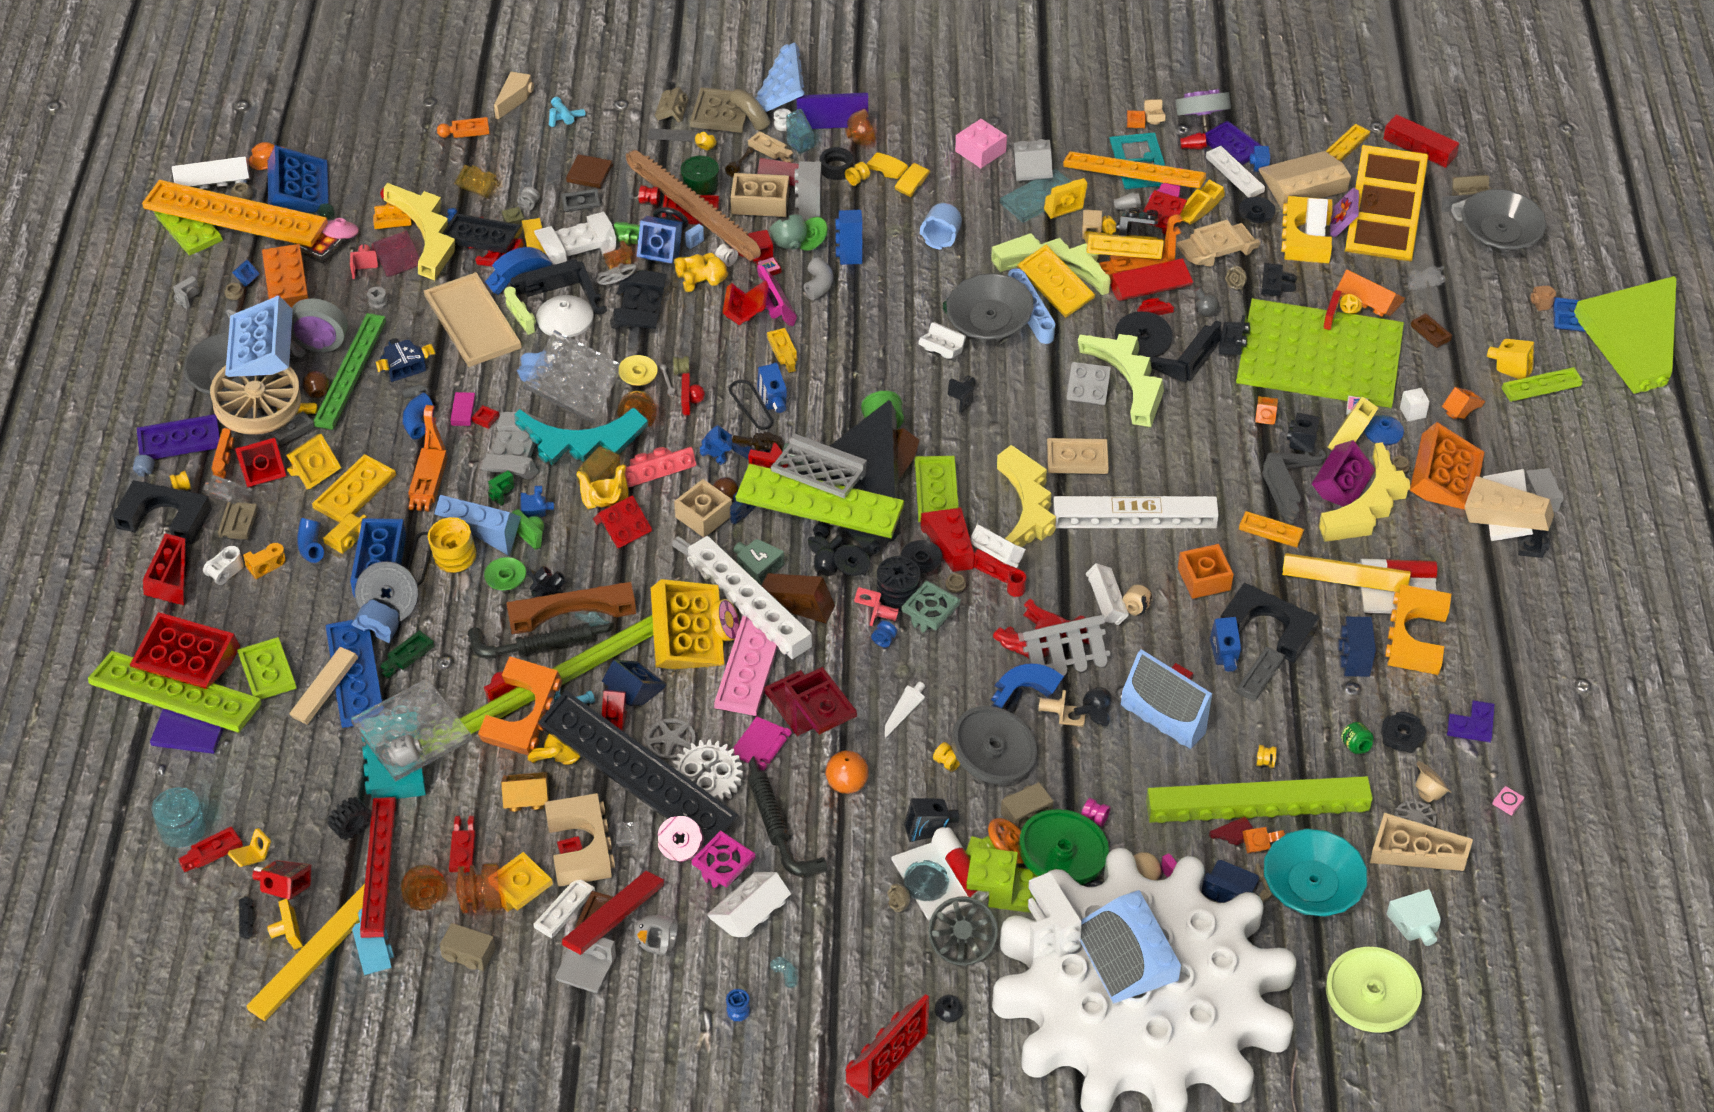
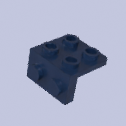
M1218 860L1211 874L1206 873L1201 893L1214 901L1225 903L1239 894L1245 892L1253 893L1259 881V876L1226 861Z

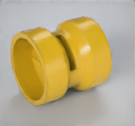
M859 162L855 164L854 168L850 167L845 171V177L851 185L855 186L861 180L870 177V170L864 162Z
M943 742L937 747L933 754V760L939 764H944V768L948 771H955L960 766V763L952 750V746L947 742Z

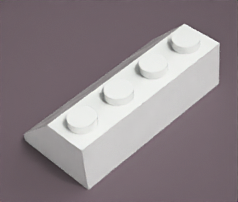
M246 157L172 166L174 183L198 187L199 189H209V185L217 184V187L228 186L229 182L237 184L246 183V180H250L249 162Z

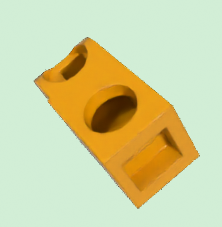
M279 543L269 544L266 549L252 554L250 551L243 555L245 566L255 579L281 567L286 562L284 547Z

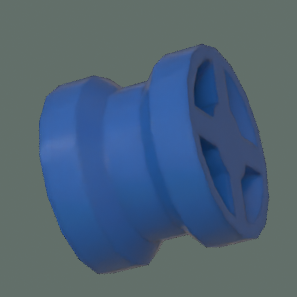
M880 621L877 625V630H874L871 638L878 646L889 647L892 638L897 634V629L888 621Z

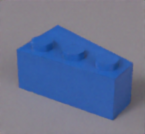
M840 210L839 218H835V227L838 232H835L836 244L839 245L835 246L836 257L840 258V265L862 264V211Z

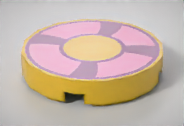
M727 599L716 601L712 607V618L716 620L714 625L715 631L723 641L735 640L740 626L736 609Z

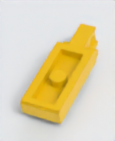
M782 328L767 332V339L778 362L781 365L785 364L788 373L795 372L797 352L786 329Z

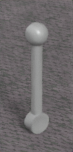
M662 364L660 370L663 372L668 387L667 394L674 396L675 389L671 387L666 371L667 366Z

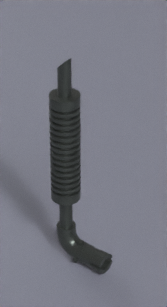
M589 622L582 623V626L578 624V627L574 625V628L570 626L569 629L565 627L566 629L561 628V630L557 629V631L554 629L553 632L549 630V633L545 631V634L543 632L540 635L536 633V636L532 634V636L528 635V637L525 635L524 638L522 636L516 637V643L499 647L494 645L486 646V643H483L480 628L475 627L476 634H474L473 628L468 630L471 644L469 649H472L478 657L484 659L497 658V655L518 651L519 656H523L526 653H534V651L537 653L538 650L542 652V649L544 651H547V648L551 650V647L555 649V646L559 648V646L563 647V645L567 646V644L570 646L572 643L575 645L576 642L580 644V641L584 643V640L586 642L592 641V635L610 632L614 627V623L590 627Z
M753 756L749 762L752 775L748 781L772 845H778L784 869L790 874L804 877L827 871V863L824 857L811 861L796 862L793 855L790 854L786 844L790 836L767 773L760 772L755 756Z

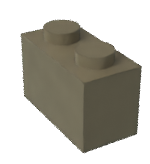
M1039 782L1026 786L1022 791L1010 794L1001 800L1002 816L1015 824L1019 829H1022L1024 824L1037 813L1053 809L1052 798Z
M451 923L439 945L442 958L451 963L457 962L469 969L482 971L485 970L496 949L493 936Z

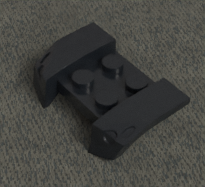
M640 270L621 280L616 294L624 293L622 307L615 308L612 318L610 319L611 328L618 329L624 326L656 329L667 274Z

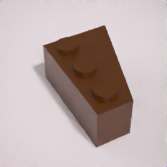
M768 573L761 585L791 614L827 624L835 608L824 578L820 576Z

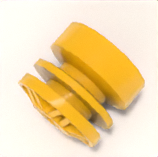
M455 517L444 518L433 524L429 529L428 541L435 564L440 570L456 573L467 569L473 564L477 552L470 527L464 520Z

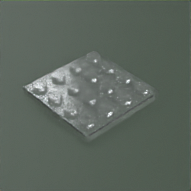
M554 329L523 388L594 424L619 376L620 363Z
M428 678L351 718L354 727L395 781L472 741L471 733ZM410 734L414 739L418 738L420 740L423 751H420V759L418 761L401 767L397 763L394 764L392 762L388 748L392 740Z

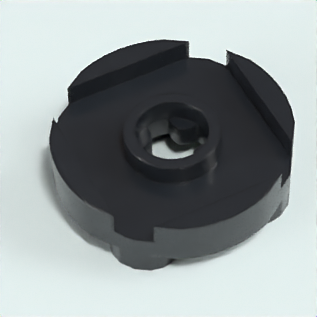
M1400 711L1396 712V715H1388L1381 727L1382 742L1385 746L1408 753L1415 752L1422 745L1426 734V728L1420 723V719L1409 712ZM1405 729L1407 734H1402L1399 731Z

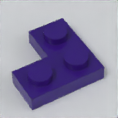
M1473 700L1470 717L1450 713L1447 736L1490 743L1493 730L1494 704Z

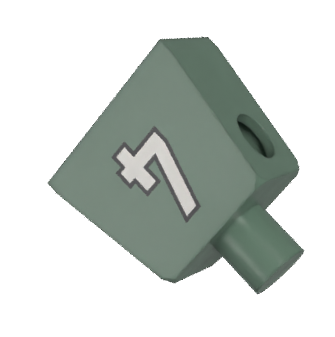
M755 539L748 546L738 542L733 550L737 554V564L760 585H762L768 573L775 574L785 565L784 551L759 539Z

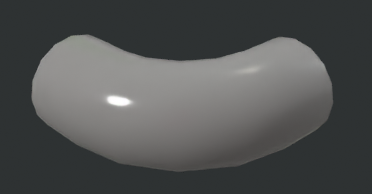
M821 257L814 258L808 265V271L815 277L804 284V291L810 300L821 297L830 289L833 283V271Z

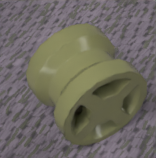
M684 356L683 358L673 357L674 376L680 373H690L689 356Z

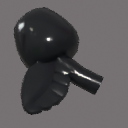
M839 535L830 543L822 536L808 538V545L815 553L814 569L818 574L831 576L836 572L838 567L834 561L835 549L843 542L842 537Z
M1103 687L1089 690L1083 697V706L1074 708L1075 716L1089 714L1090 720H1093V722L1102 726H1108L1110 718L1107 710L1112 703L1110 692Z

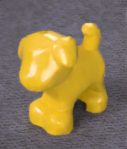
M707 253L703 256L695 254L690 257L674 259L678 278L684 277L683 286L685 292L693 291L695 289L694 284L707 280L710 285L716 286L728 276L726 264L713 253Z

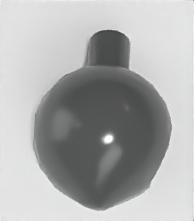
M1197 287L1194 291L1198 296L1196 301L1198 312L1203 316L1215 315L1219 307L1218 299L1213 294L1204 293L1201 287Z

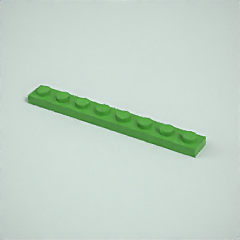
M366 314L313 421L315 427L334 429L386 323L385 316Z

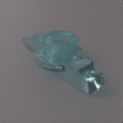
M590 612L587 615L575 613V618L585 620L586 623L589 622L590 627L611 623L608 620L601 619L600 615L596 612Z

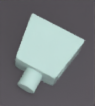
M1429 889L1390 901L1387 916L1407 940L1412 941L1421 938L1425 946H1430L1437 941L1434 933L1438 931L1441 920Z

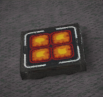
M321 233L312 247L300 245L301 253L324 264L347 241L346 238L337 239Z

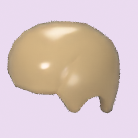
M1140 852L1134 855L1139 873L1150 880H1158L1161 875L1158 859L1148 852Z

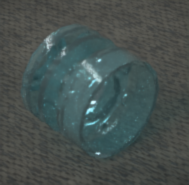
M180 787L171 788L160 793L154 800L152 816L157 825L159 836L165 844L171 847L182 848L194 844L203 836L206 829L205 818L199 804V799L193 791Z

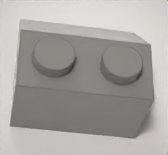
M1039 139L1037 141L1014 143L1017 181L1053 178L1050 140Z

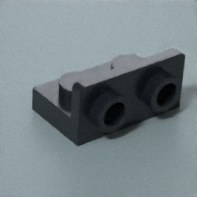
M1532 529L1533 534L1517 537L1518 556L1543 558L1545 550H1549L1550 538H1546L1549 531Z

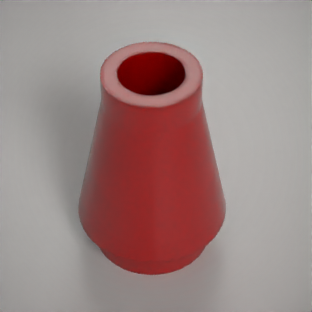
M1198 132L1180 138L1181 149L1203 150L1202 148L1207 147L1205 133Z

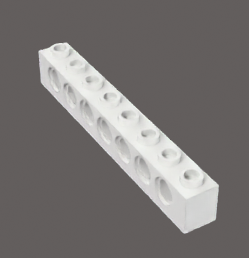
M706 536L688 547L687 559L689 564L699 570L704 579H708L713 585H719V592L721 591L727 600L739 609L743 616H747L757 629L762 630L767 639L771 642L773 641L783 654H787L791 659H794L812 647V633L710 537Z

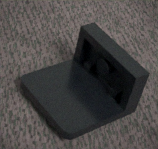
M1131 207L1121 215L1120 221L1117 222L1116 233H1119L1120 236H1129L1132 222L1158 224L1162 219V214H1158L1156 210L1142 212L1139 208Z

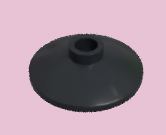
M1262 197L1246 198L1240 203L1238 209L1241 217L1252 223L1268 222L1275 216L1276 212L1274 204Z
M926 540L910 542L901 552V556L910 558L917 563L920 573L935 570L942 561L940 548Z

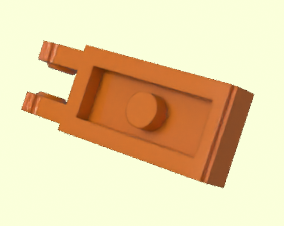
M222 429L212 464L215 482H222L226 477L225 464L230 462L229 451L234 448L235 438L231 435V429Z

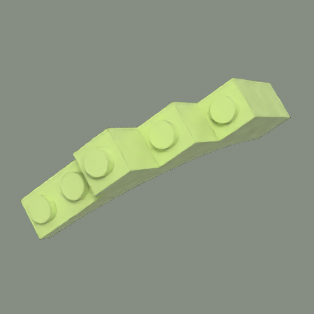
M1030 233L992 247L991 261L1002 272L1017 268V264L1047 244L1079 278L1095 287L1101 295L1109 293L1111 279L1097 262L1099 255L1086 252V243L1071 249L1061 238L1040 244V241Z
M1119 334L1117 340H1113L1111 338H1100L1091 335H1079L1078 345L1080 353L1107 361L1117 368L1130 384L1133 391V403L1130 412L1132 424L1152 427L1164 393L1162 378L1149 377L1152 371L1150 357L1137 356L1139 352L1138 337Z

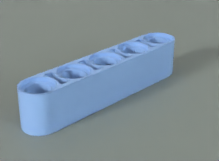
M1017 268L1010 270L1008 276L1023 283L1032 295L1034 310L1028 321L1030 328L1039 342L1044 344L1051 343L1055 335V322L1025 272Z

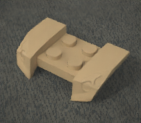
M1228 220L1194 229V234L1190 235V239L1179 241L1176 245L1188 261L1196 265L1213 266L1216 257L1240 250L1245 255H1249L1253 249H1257L1260 246V241L1255 239L1242 223L1232 226Z

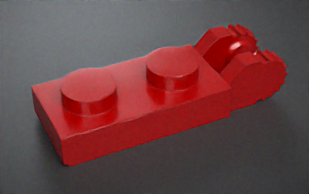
M455 816L449 872L473 871L476 838L474 816H469L468 830L461 831V817Z

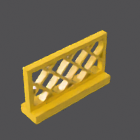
M1084 231L1083 234L1087 244V253L1153 259L1162 258L1164 241L1157 237L1120 236L1119 234L1109 235L1108 233Z

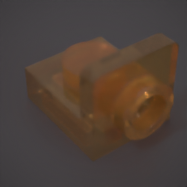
M624 240L620 241L621 249L603 254V259L609 269L617 267L620 263L624 265L631 264L632 250L630 246L626 245Z

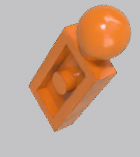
M488 118L452 121V126L442 123L437 127V134L442 138L448 137L450 133H453L454 138L489 134Z

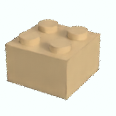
M702 479L674 501L675 517L704 538L730 518L732 499Z

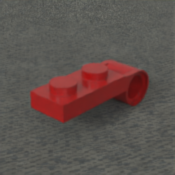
M980 549L974 552L973 568L1007 583V592L1013 597H1020L1025 593V572L1005 564Z

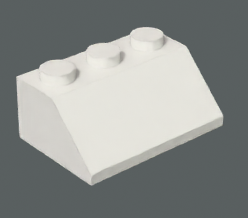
M754 872L707 915L732 937H747L754 932V927L757 924L766 921L770 917V913L774 909L783 906L786 902L785 899L791 893L777 872Z

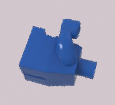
M719 425L715 426L702 439L700 454L703 457L707 454L713 458L718 456L716 462H720L719 465L726 462L725 452L732 449V435Z
M542 486L534 487V495L521 493V512L527 518L531 516L541 518L546 515V510H554V502H546L545 496L541 495Z

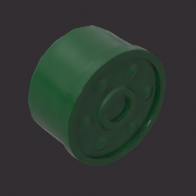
M699 155L690 157L682 163L681 175L683 185H687L688 188L695 191L696 195H708L717 189L719 185V165L713 158Z

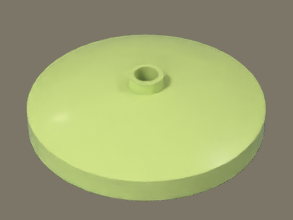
M1360 947L1345 952L1332 964L1326 981V994L1332 1009L1346 1023L1360 1030L1381 1033L1399 1029L1412 1020L1420 1005L1422 987L1414 968L1398 954L1378 947Z

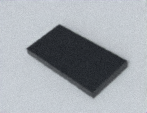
M456 213L442 234L454 238L455 245L506 254L520 236L523 228L519 224Z

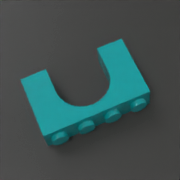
M417 713L364 720L365 729H361L362 742H366V746L362 747L364 760L367 759L368 762L364 764L365 777H369V781L365 782L367 795L371 794L372 802L373 798L395 797L396 799L426 795L422 764L390 768L379 762L381 756L390 747L392 740L407 734L412 735L414 739L418 738L420 740Z

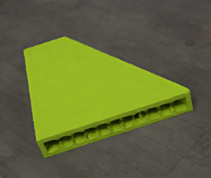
M1675 276L1578 301L1574 313L1578 322L1633 394L1664 387L1667 385L1672 374L1676 300Z

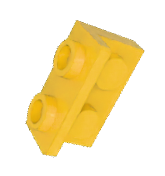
M350 513L323 538L324 544L343 554L358 540L362 518H368V516L363 514L359 518Z

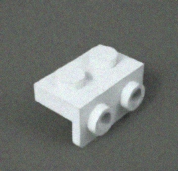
M933 322L931 323L929 333L920 337L918 344L928 351H935L940 353L942 357L951 359L962 353L966 335Z

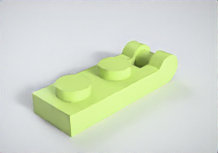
M514 287L505 288L504 294L507 308L528 335L534 333V324L536 323L534 315L529 313L523 301L520 302L517 298Z

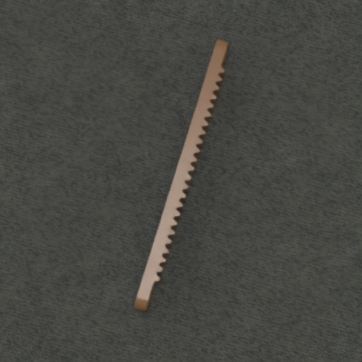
M637 150L626 153V161L631 169L654 187H660V191L740 254L750 261L760 256L759 246L748 236L747 231L739 228L738 224L735 225L734 221L726 218L725 214L722 215L721 211L713 208L712 204L709 205L708 201L700 198L699 194L696 195V192L688 188L687 185H683L682 181L679 182V179L675 178V175H671V172L663 169L662 165L658 166V162H654V159H650V156H644Z

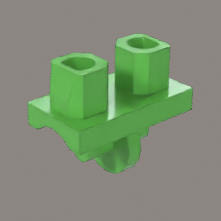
M626 222L614 223L616 241L625 242L626 245L631 243L638 244L640 225Z

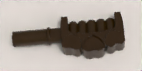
M770 432L755 433L753 438L734 435L732 438L733 443L752 445L757 451L761 449L771 450L775 442L783 452L784 442L782 437L773 435Z

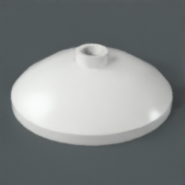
M560 295L547 300L539 307L536 314L538 327L545 334L556 338H570L580 335L591 326L594 319L591 305L584 299L572 295Z

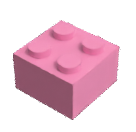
M980 119L956 135L955 151L978 167L983 168L1006 152L1007 135L983 119Z

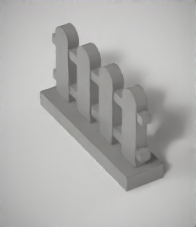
M1104 615L1018 633L1019 641H1026V647H1023V651L1028 652L1030 664L1048 666L1063 676L1067 673L1066 665L1073 664L1076 671L1083 672L1087 669L1088 660L1093 659L1097 667H1104L1107 664V656H1110V651H1105L1102 635L1106 634L1105 629L1100 628V624L1105 623ZM1086 627L1087 633L1081 634L1080 629ZM1066 632L1067 637L1060 639L1059 633ZM1046 636L1047 642L1040 643L1039 638ZM1082 639H1089L1092 654L1085 655ZM1062 644H1069L1071 659L1065 660ZM1048 647L1051 663H1044L1042 648Z

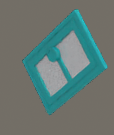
M1155 132L1109 137L1116 159L1165 166ZM1121 176L1125 189L1161 186L1162 182Z

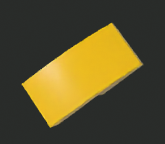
M878 152L866 164L869 170L882 171L885 177L895 179L901 177L908 168L904 162Z
M913 163L895 185V190L912 197L917 187L923 184L930 170Z

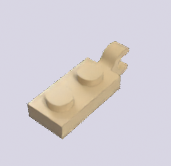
M760 131L748 140L749 147L775 160L780 157L784 162L792 163L794 161L790 158L793 152L787 149L786 144Z

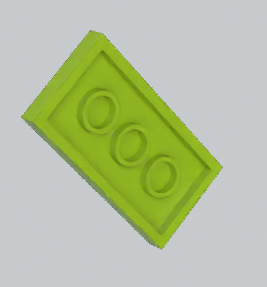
M154 211L156 218L189 256L223 241L221 234L212 224Z
M916 456L915 477L918 522H921V513L958 508L955 456Z

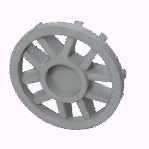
M1417 799L1405 800L1396 808L1394 816L1426 824L1434 828L1437 822L1436 812L1431 808V805L1417 801Z

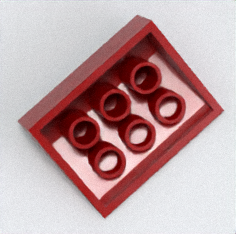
M158 612L133 657L130 667L208 689L231 665L238 652L237 650L240 648V644L234 633Z
M928 995L921 996L908 1004L901 1012H896L890 1024L886 1028L883 1027L879 1030L876 1039L871 1044L868 1043L864 1046L856 1060L853 1059L849 1062L845 1069L847 1084L869 1098L926 1037L929 1019Z

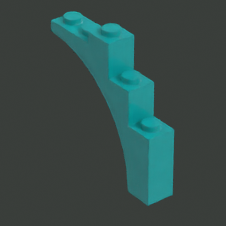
M634 407L622 417L609 424L584 430L560 429L545 425L531 418L521 409L514 414L515 425L521 431L526 430L534 443H540L538 445L539 458L545 463L549 462L552 466L568 450H570L569 453L576 460L580 459L584 462L600 446L601 451L609 457L611 455L615 459L648 427V420Z

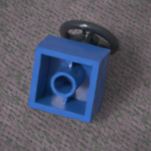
M661 207L654 210L653 217L646 216L640 220L637 257L674 263V259L679 257L681 232L687 228L689 223L687 217L675 209ZM666 213V217L659 218L658 214ZM673 215L679 217L682 221L676 219Z

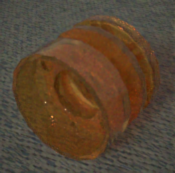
M498 862L484 863L481 874L478 875L474 865H470V875L468 876L465 866L458 867L456 893L462 914L469 913V903H472L474 913H478L479 902H484L487 912L502 910L498 888Z

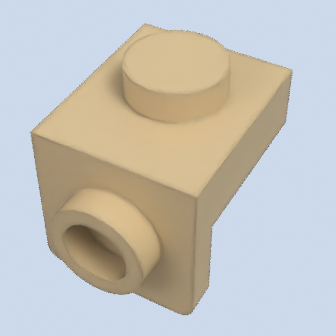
M1144 100L1146 121L1150 122V124H1160V122L1165 121L1162 100Z

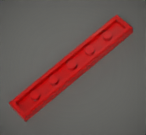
M648 871L643 872L562 939V945L579 955L583 954L664 886V879Z

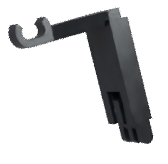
M576 259L522 273V275L513 277L510 280L511 287H514L516 290V295L525 293L526 297L580 283L595 314H604L607 311L606 306L597 307L595 304L597 301L600 302L601 294H595L583 261L577 262Z
M1214 321L1211 326L1204 325L1178 360L1153 357L1139 352L1137 356L1150 357L1152 369L1183 382L1191 381L1217 347L1221 339V321Z

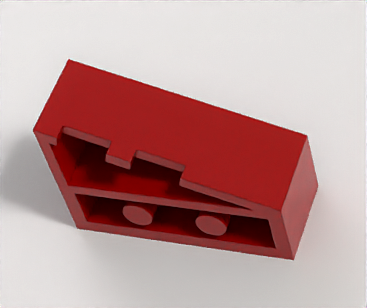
M961 507L921 513L922 532L927 534L930 542L940 548L942 558L953 572L973 569L974 552Z

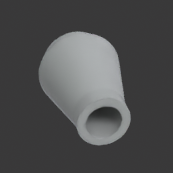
M1132 192L1113 199L1115 210H1129L1131 207H1141L1139 193Z

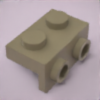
M680 87L664 91L654 115L657 120L673 116L678 123L681 122L689 101L687 94Z
M1488 175L1453 177L1452 179L1453 196L1475 194L1492 189L1489 187Z

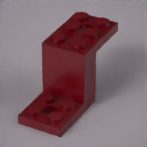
M823 667L806 675L802 670H799L764 687V693L796 736L815 729L820 735L857 717L856 709Z

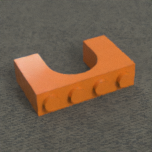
M509 656L502 673L505 683L531 691L535 695V706L526 718L515 722L485 715L478 736L482 742L529 755L538 746L540 730H544L538 725V722L554 704V695L556 691L560 690L562 679L558 670Z

